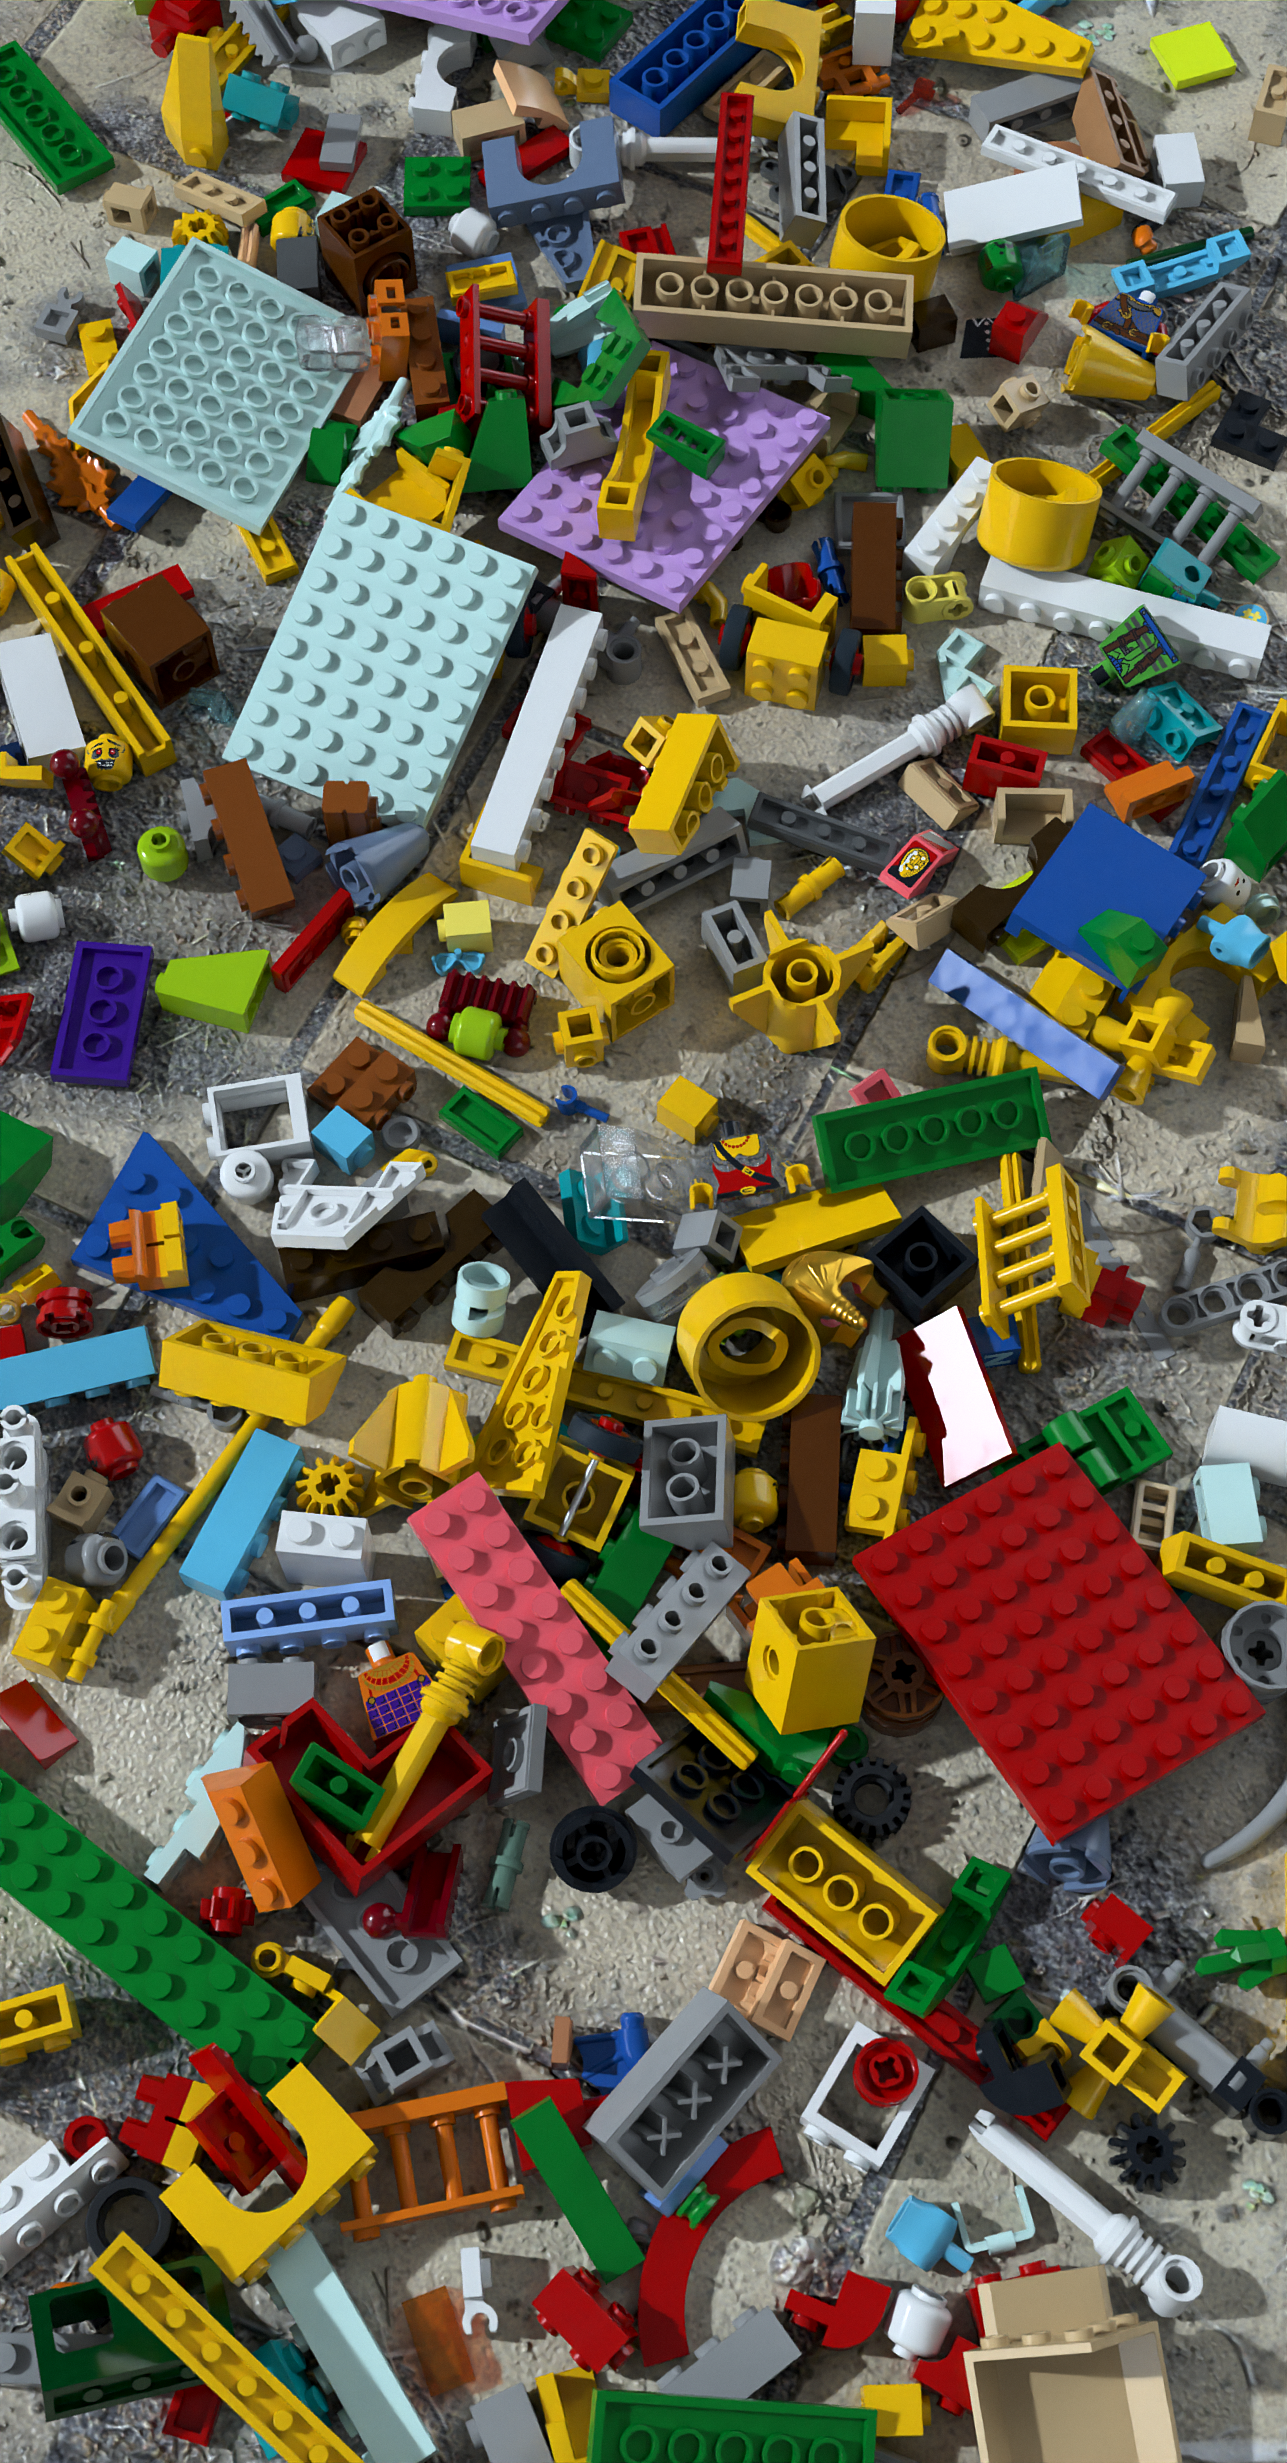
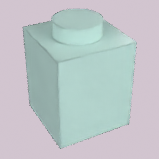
M125 236L108 251L105 257L110 282L115 285L121 282L131 292L145 297L160 279L161 266L157 250Z

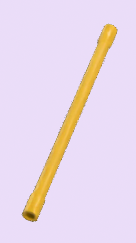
M337 1295L317 1322L316 1328L304 1345L325 1350L331 1340L338 1336L357 1310L355 1305L345 1297ZM252 1415L248 1417L121 1588L113 1593L109 1600L118 1606L112 1617L114 1625L109 1636H114L135 1608L139 1597L231 1476L255 1429L259 1428L264 1431L274 1417H256Z

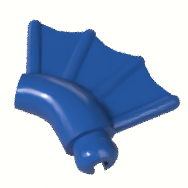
M641 2012L623 2013L620 2017L621 2029L618 2031L577 2036L573 2039V2043L579 2049L583 2059L582 2078L595 2085L602 2095L610 2094L650 2048L648 2030L644 2028V2016Z

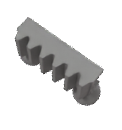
M230 0L229 12L237 13L235 22L237 24L243 23V35L250 34L249 45H257L255 54L256 56L263 55V67L294 62L296 57L300 61L308 63L315 60L318 56L319 45L312 36L302 35L293 42L274 10L282 7L284 4L273 5L271 0Z

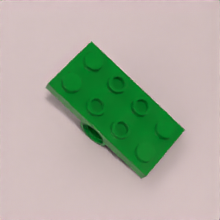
M1126 1386L1079 1413L1076 1410H1072L1055 1418L1045 1426L1041 1434L1017 1446V1456L990 1469L989 1472L995 1478L1056 1443L1061 1442L1103 1497L1171 1459L1173 1451L1131 1390Z

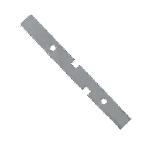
M1085 1199L1080 1202L1083 1234L1093 1251L1099 1253L1098 1260L1104 1268L1115 1271L1117 1267L1124 1264L1119 1256L1116 1258L1111 1257L1109 1251L1114 1250V1247ZM1093 1233H1098L1100 1237L1094 1239L1092 1235ZM1127 1272L1126 1277L1132 1279L1130 1274ZM1142 1297L1132 1318L1156 1360L1160 1362L1174 1356L1175 1352ZM1140 1311L1145 1313L1144 1318L1138 1316Z

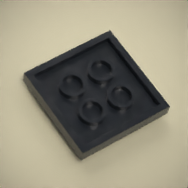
M689 1723L638 1762L629 1775L726 1866L762 1836L785 1803L793 1798V1793L797 1789L793 1784L787 1783L781 1777L767 1772L756 1761L747 1769H740L692 1723Z

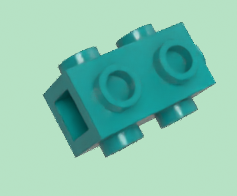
M243 70L242 75L229 73L222 103L224 108L232 110L233 118L250 123L251 118L261 121L259 128L277 134L279 128L292 130L293 124H295L299 116L298 104L300 97L290 94L289 86L272 80L269 86L261 83V75Z

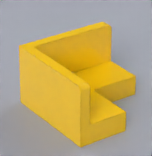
M827 95L824 132L825 149L856 151L855 171L857 175L887 177L893 98Z
M484 803L459 860L461 884L471 889L532 907L545 877L544 868L521 862L519 870L516 872L472 859L470 845L486 805Z
M576 2367L561 2373L554 2374L552 2372L536 2377L535 2381L555 2463H586L593 2388H597L593 2370L586 2372L581 2367Z

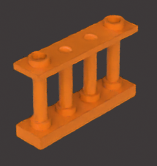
M505 2081L349 2113L348 2115L367 2136L384 2133V2138L390 2140L401 2210L373 2216L367 2174L357 2182L351 2178L349 2184L355 2220L339 2223L341 2233L345 2237L353 2236L354 2243H361L381 2238L380 2230L485 2207H490L491 2214L517 2209V2201L526 2199L523 2184L509 2186L497 2116L501 2115V2108L509 2106ZM474 2114V2119L480 2121L491 2191L464 2196L452 2126L457 2124L456 2117ZM429 2123V2128L435 2130L446 2200L419 2206L407 2135L412 2133V2126Z

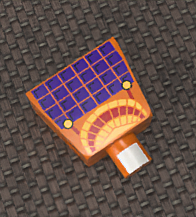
M388 1640L374 1643L365 1650L372 1669L358 1676L370 1733L377 1752L386 1748L416 1724L422 1713L420 1702L424 1697L420 1694L422 1687L429 1686L432 1682V1678L414 1652H408L396 1658Z

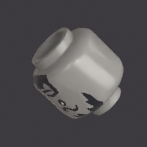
M110 1532L80 1534L72 1539L66 1549L65 1568L69 1577L78 1585L84 1587L110 1586L118 1582L126 1572L128 1564L127 1549L124 1542L117 1535Z

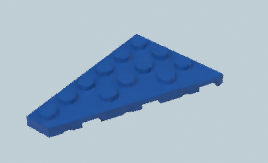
M143 1131L71 1257L73 1265L116 1283L112 1272V1258L132 1255V1247L113 1249L110 1243L108 1224L129 1219V1209H137L143 1213L161 1209V1203L177 1201L183 1218L189 1286L141 1291L138 1283L120 1285L203 1319L293 1342L304 1321L303 1312L151 1134Z

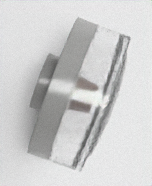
M696 1248L679 1258L674 1256L658 1266L649 1275L651 1279L635 1294V1298L653 1322H660L683 1309L689 1299L702 1286L718 1277V1272L700 1248Z

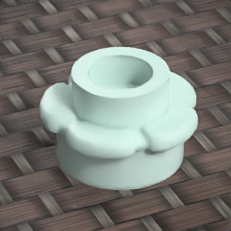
M1267 893L1256 894L1247 901L1243 914L1250 917L1258 928L1268 927L1280 916L1279 900L1276 896H1270Z

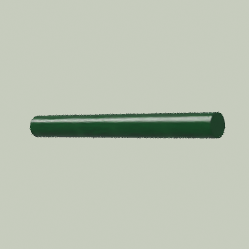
M1252 226L1239 229L1245 241L1254 239L1255 234ZM1215 236L1126 260V264L1142 259L1147 267L1206 249L1207 239Z

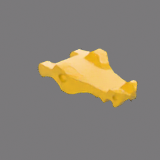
M1233 1166L1220 1168L1218 1183L1237 1189L1234 1219L1223 1216L1213 1218L1212 1233L1245 1246L1250 1253L1265 1256L1274 1250L1287 1246V1176L1281 1173H1251Z

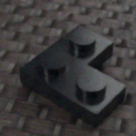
M1240 389L1213 434L1210 446L1274 472L1287 449V437L1261 427L1270 410L1272 401Z

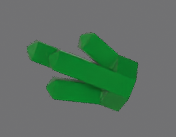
M1277 1927L1265 1930L1220 1929L1214 1937V1942L1218 1949H1227L1230 1952L1199 1958L1194 1968L1201 1978L1208 1976L1218 1977L1245 1971L1237 1978L1238 1987L1245 1992H1249L1269 1978L1287 1974V1947L1284 1937Z

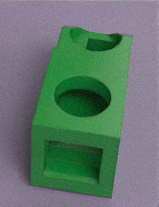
M23 1216L14 1217L3 1226L0 1225V1289L4 1286L3 1280L22 1264L34 1259L45 1245L44 1236Z

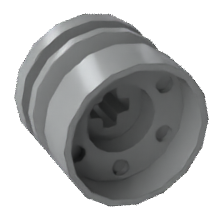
M1272 1600L1255 1601L1239 1609L1212 1638V1641L1226 1658L1235 1674L1242 1679L1259 1703L1265 1705L1282 1697L1287 1692V1605ZM1251 1651L1255 1652V1658L1248 1654ZM1256 1659L1262 1660V1663L1256 1665Z

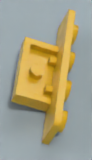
M585 828L568 866L562 873L560 884L547 905L546 914L525 956V962L550 978L559 976L557 939L569 927L579 926L584 923L618 852V845L591 828Z
M909 1416L901 1454L860 1448L844 1522L846 1531L881 1536L885 1539L910 1525L911 1512L909 1509H906L909 1495L915 1496L919 1478L918 1471H914L917 1457L923 1458L926 1448V1433H921L917 1417Z

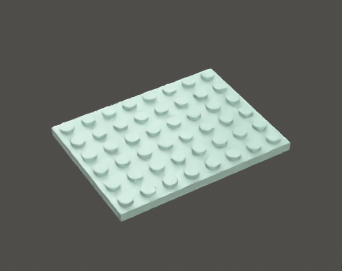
M192 236L68 429L67 439L260 536L308 455L312 428L322 429L327 419L330 418L335 405L370 347L372 339L367 338L366 325Z
M339 491L221 758L229 763L246 758L251 772L320 800L323 799V787L326 781H344L345 784H348L349 781H367L371 796H378V817H381L383 826L389 828L402 823L413 822L426 829L538 574L537 567Z

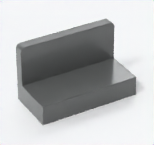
M305 236L277 239V280L323 303L321 258L317 237Z

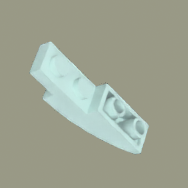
M238 1721L231 1730L225 1729L218 1736L212 1747L214 1753L204 1766L199 1764L189 1775L186 1781L188 1788L184 1793L195 1807L192 1811L189 1809L185 1810L179 1816L173 1826L174 1835L165 1847L162 1845L157 1847L146 1862L145 1867L148 1870L144 1874L145 1878L163 1894L167 1892L191 1858L203 1867H206L225 1837V1833L201 1778L206 1774L243 1766L245 1748L250 1745V1737L245 1727Z

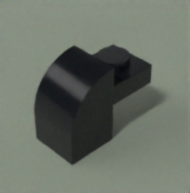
M1001 2017L982 2026L975 2036L977 2039L975 2048L982 2065L985 2068L990 2067L991 2071L987 2073L979 2087L994 2106L1009 2114L1031 2116L1065 2104L1073 2089L1053 2047L1020 2060Z

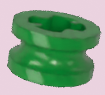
M701 2182L676 2213L678 2217H687L690 2220L689 2227L692 2230H695L721 2198L718 2194L710 2195L706 2190L707 2184L705 2182Z

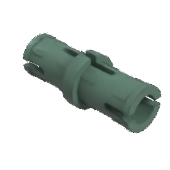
M513 1818L503 1819V1827L496 1855L490 1857L488 1864L492 1870L485 1897L481 1904L491 1910L499 1907V1912H509V1904L516 1877L522 1874L524 1865L520 1861L527 1833L531 1826L521 1820H517V1823L514 1824Z

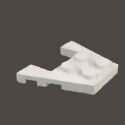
M284 1158L281 1165L283 1178L279 1179L278 1184L280 1198L279 1202L275 1203L271 1237L275 1247L348 1250L425 1178L426 1172L423 1163L390 1161L375 1187L312 1185L320 1172L316 1159Z

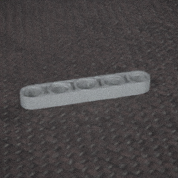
M1287 1258L1167 1299L1159 1312V1326L1166 1334L1181 1337L1239 1317L1242 1307L1247 1302L1252 1301L1241 1293V1286L1247 1283L1255 1284L1261 1289L1262 1297L1258 1300L1274 1304L1286 1302L1287 1287L1280 1284L1277 1274L1287 1271ZM1208 1296H1218L1224 1301L1226 1308L1222 1312H1211L1205 1307L1204 1299ZM1172 1308H1180L1187 1313L1189 1321L1184 1325L1173 1324L1167 1318V1311Z

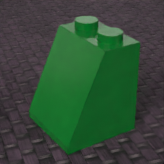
M876 387L874 481L877 487H882V491L897 493L903 492V487L917 488L919 493L934 494L938 492V488L947 489L954 401L946 389Z
M516 389L496 390L495 397L488 398L469 455L471 463L462 493L525 488L532 480L526 402L524 395H517Z
M0 1111V1225L3 1226L18 1215L52 1166L53 1136Z

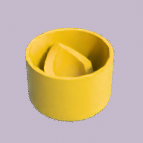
M870 194L855 198L846 204L841 212L828 268L914 275L913 303L928 299L946 240L944 227L930 210L900 196Z
M1027 457L1007 458L997 461L991 467L976 533L978 542L993 557L1019 568L1041 572H1059L1078 566L1087 554L1102 497V487L1094 478L1086 473L1054 461Z
M737 1272L718 1277L702 1286L689 1299L679 1318L677 1348L681 1361L705 1403L718 1414H727L729 1419L742 1422H759L780 1416L795 1407L807 1395L817 1378L821 1362V1348L817 1333L791 1293L783 1285L770 1277L751 1272ZM752 1329L764 1334L760 1344L745 1354L728 1356L720 1350L719 1345L722 1340L737 1330Z

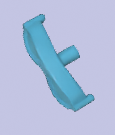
M456 948L454 953H439L431 957L432 965L441 977L447 976L448 972H451L457 965H462L468 972L478 975L483 969V964L486 962L484 953L481 954L476 951L462 952L460 948Z

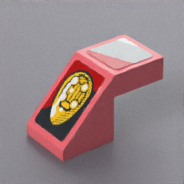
M928 829L915 834L881 872L878 879L908 900L924 893L936 869L953 862L960 849L933 830Z

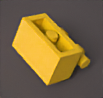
M48 1576L11 1654L26 1670L60 1682H64L65 1678H68L76 1683H82L87 1670H92L98 1659L95 1653L103 1636L109 1635L114 1625L112 1617L118 1605L108 1599H102L98 1605L85 1588Z

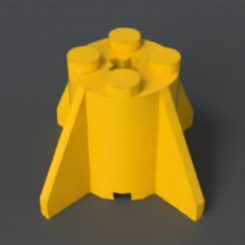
M772 910L764 912V924L770 954L764 966L762 985L729 998L730 1009L734 1014L765 1034L785 1054L791 1055L839 1042L841 1040V1032L836 1025L838 1001L873 956L874 944L870 940L835 955L829 947L822 943L819 947L808 943V939L788 940Z
M418 1374L414 1376L412 1382L400 1384L387 1392L385 1399L349 1442L348 1456L374 1469V1473L365 1491L366 1499L361 1502L359 1515L367 1518L391 1504L408 1509L413 1508V1502L429 1504L458 1485L464 1467L474 1461L475 1444L466 1420L469 1398L465 1393L438 1383L437 1378L429 1374Z

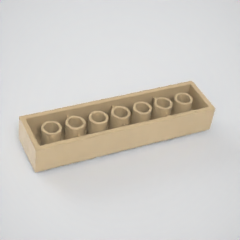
M637 252L632 314L639 320L638 326L644 330L648 338L907 359L913 333L914 275L743 261L741 276L706 273L708 258Z

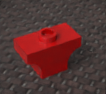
M958 2335L954 2338L944 2359L937 2362H927L920 2359L916 2363L909 2380L915 2384H921L922 2388L938 2396L939 2399L936 2405L960 2419L963 2418L965 2412L973 2416L963 2352L978 2348L979 2346Z

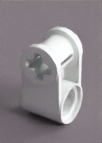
M1263 1300L1247 1302L1242 1307L1240 1315L1233 1323L1231 1329L1235 1342L1246 1349L1274 1353L1287 1358V1306ZM1255 1310H1259L1257 1315L1253 1314ZM1252 1334L1255 1335L1253 1339H1249Z

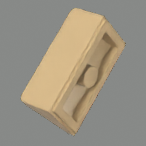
M933 758L908 764L898 781L899 787L945 831L956 826L978 810L980 806L967 791L962 790V787Z
M931 893L886 920V925L912 948L921 951L954 931L950 928L953 907L961 899Z
M1046 1137L1038 1139L1029 1197L1043 1192V1188L1047 1186L1046 1168L1058 1163L1064 1167L1062 1154ZM1049 1207L1028 1215V1225H1037L1046 1221V1216L1050 1215Z

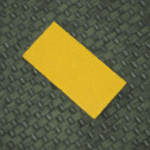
M881 1183L833 1194H827L826 1187L731 1218L743 1227L737 1248L749 1271L761 1275L786 1267L799 1256L811 1251H835L889 1233L903 1222L902 1216Z

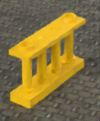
M1060 1163L1045 1169L1047 1186L1043 1188V1192L996 1212L993 1211L982 1196L974 1199L976 1216L972 1218V1223L977 1233L982 1304L979 1305L978 1310L984 1325L987 1328L992 1327L1002 1340L1010 1338L1009 1315L1056 1296H1059L1061 1299L1066 1298L1076 1311L1091 1306L1079 1187ZM1049 1207L1050 1215L1046 1216V1221L1002 1239L1001 1226ZM1052 1236L1053 1244L1049 1246L1048 1251L1004 1268V1255ZM1055 1266V1275L1052 1276V1281L1007 1298L1006 1285Z

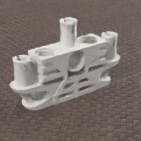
M10 1405L3 1409L0 1414V1418L3 1419L0 1423L4 1428L3 1438H0V1567L4 1570L1 1574L4 1580L1 1582L4 1586L5 1600L8 1605L15 1610L25 1611L33 1608L47 1577H50L52 1520L46 1509L51 1503V1482L49 1481V1461L46 1450L42 1445V1433L38 1420L34 1416L27 1414L23 1407Z

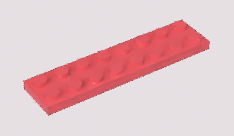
M477 1471L407 1517L406 1521L475 1624L504 1638L506 1650L502 1664L530 1705L536 1703L548 1706L546 1729L597 1805L604 1806L634 1785L636 1782L629 1776L634 1766L661 1746L663 1742L628 1690L604 1671L609 1662L565 1597L561 1594L480 1472Z

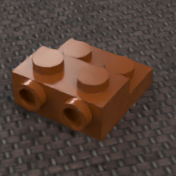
M356 1037L307 1089L308 1098L329 1113L338 1105L374 1133L376 1130H382L383 1125L391 1118L392 1112L400 1103L404 1104L412 1098L417 1088L415 1070L388 1051L384 1050L380 1053L362 1039Z

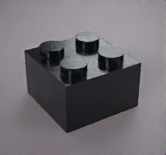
M923 1205L864 1254V1258L871 1260L874 1264L873 1275L882 1288L889 1292L886 1299L915 1327L926 1322L975 1279L979 1258Z

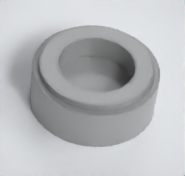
M406 1116L393 1117L382 1127L381 1138L383 1147L389 1154L397 1156L406 1149L417 1150L421 1143L420 1129L413 1119Z

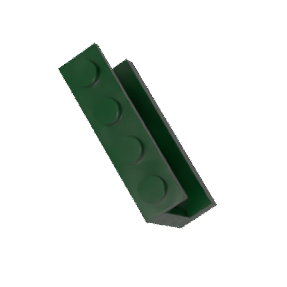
M208 2254L201 2256L193 2255L184 2260L159 2265L191 2296L205 2293L209 2314L235 2338L221 2270ZM97 2278L89 2282L63 2288H51L42 2293L28 2296L46 2423L206 2384ZM106 2316L111 2317L114 2336L108 2343L61 2353L56 2349L53 2329Z

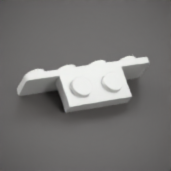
M109 2137L102 2138L72 2165L69 2164L60 2149L50 2139L0 2183V2279L72 2215L77 2213L100 2189L111 2183L130 2165L129 2160Z

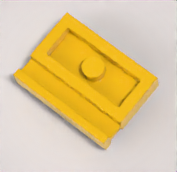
M600 239L577 298L582 296L585 291L607 279L612 289L621 290L626 296V301L629 303L634 292L637 254Z

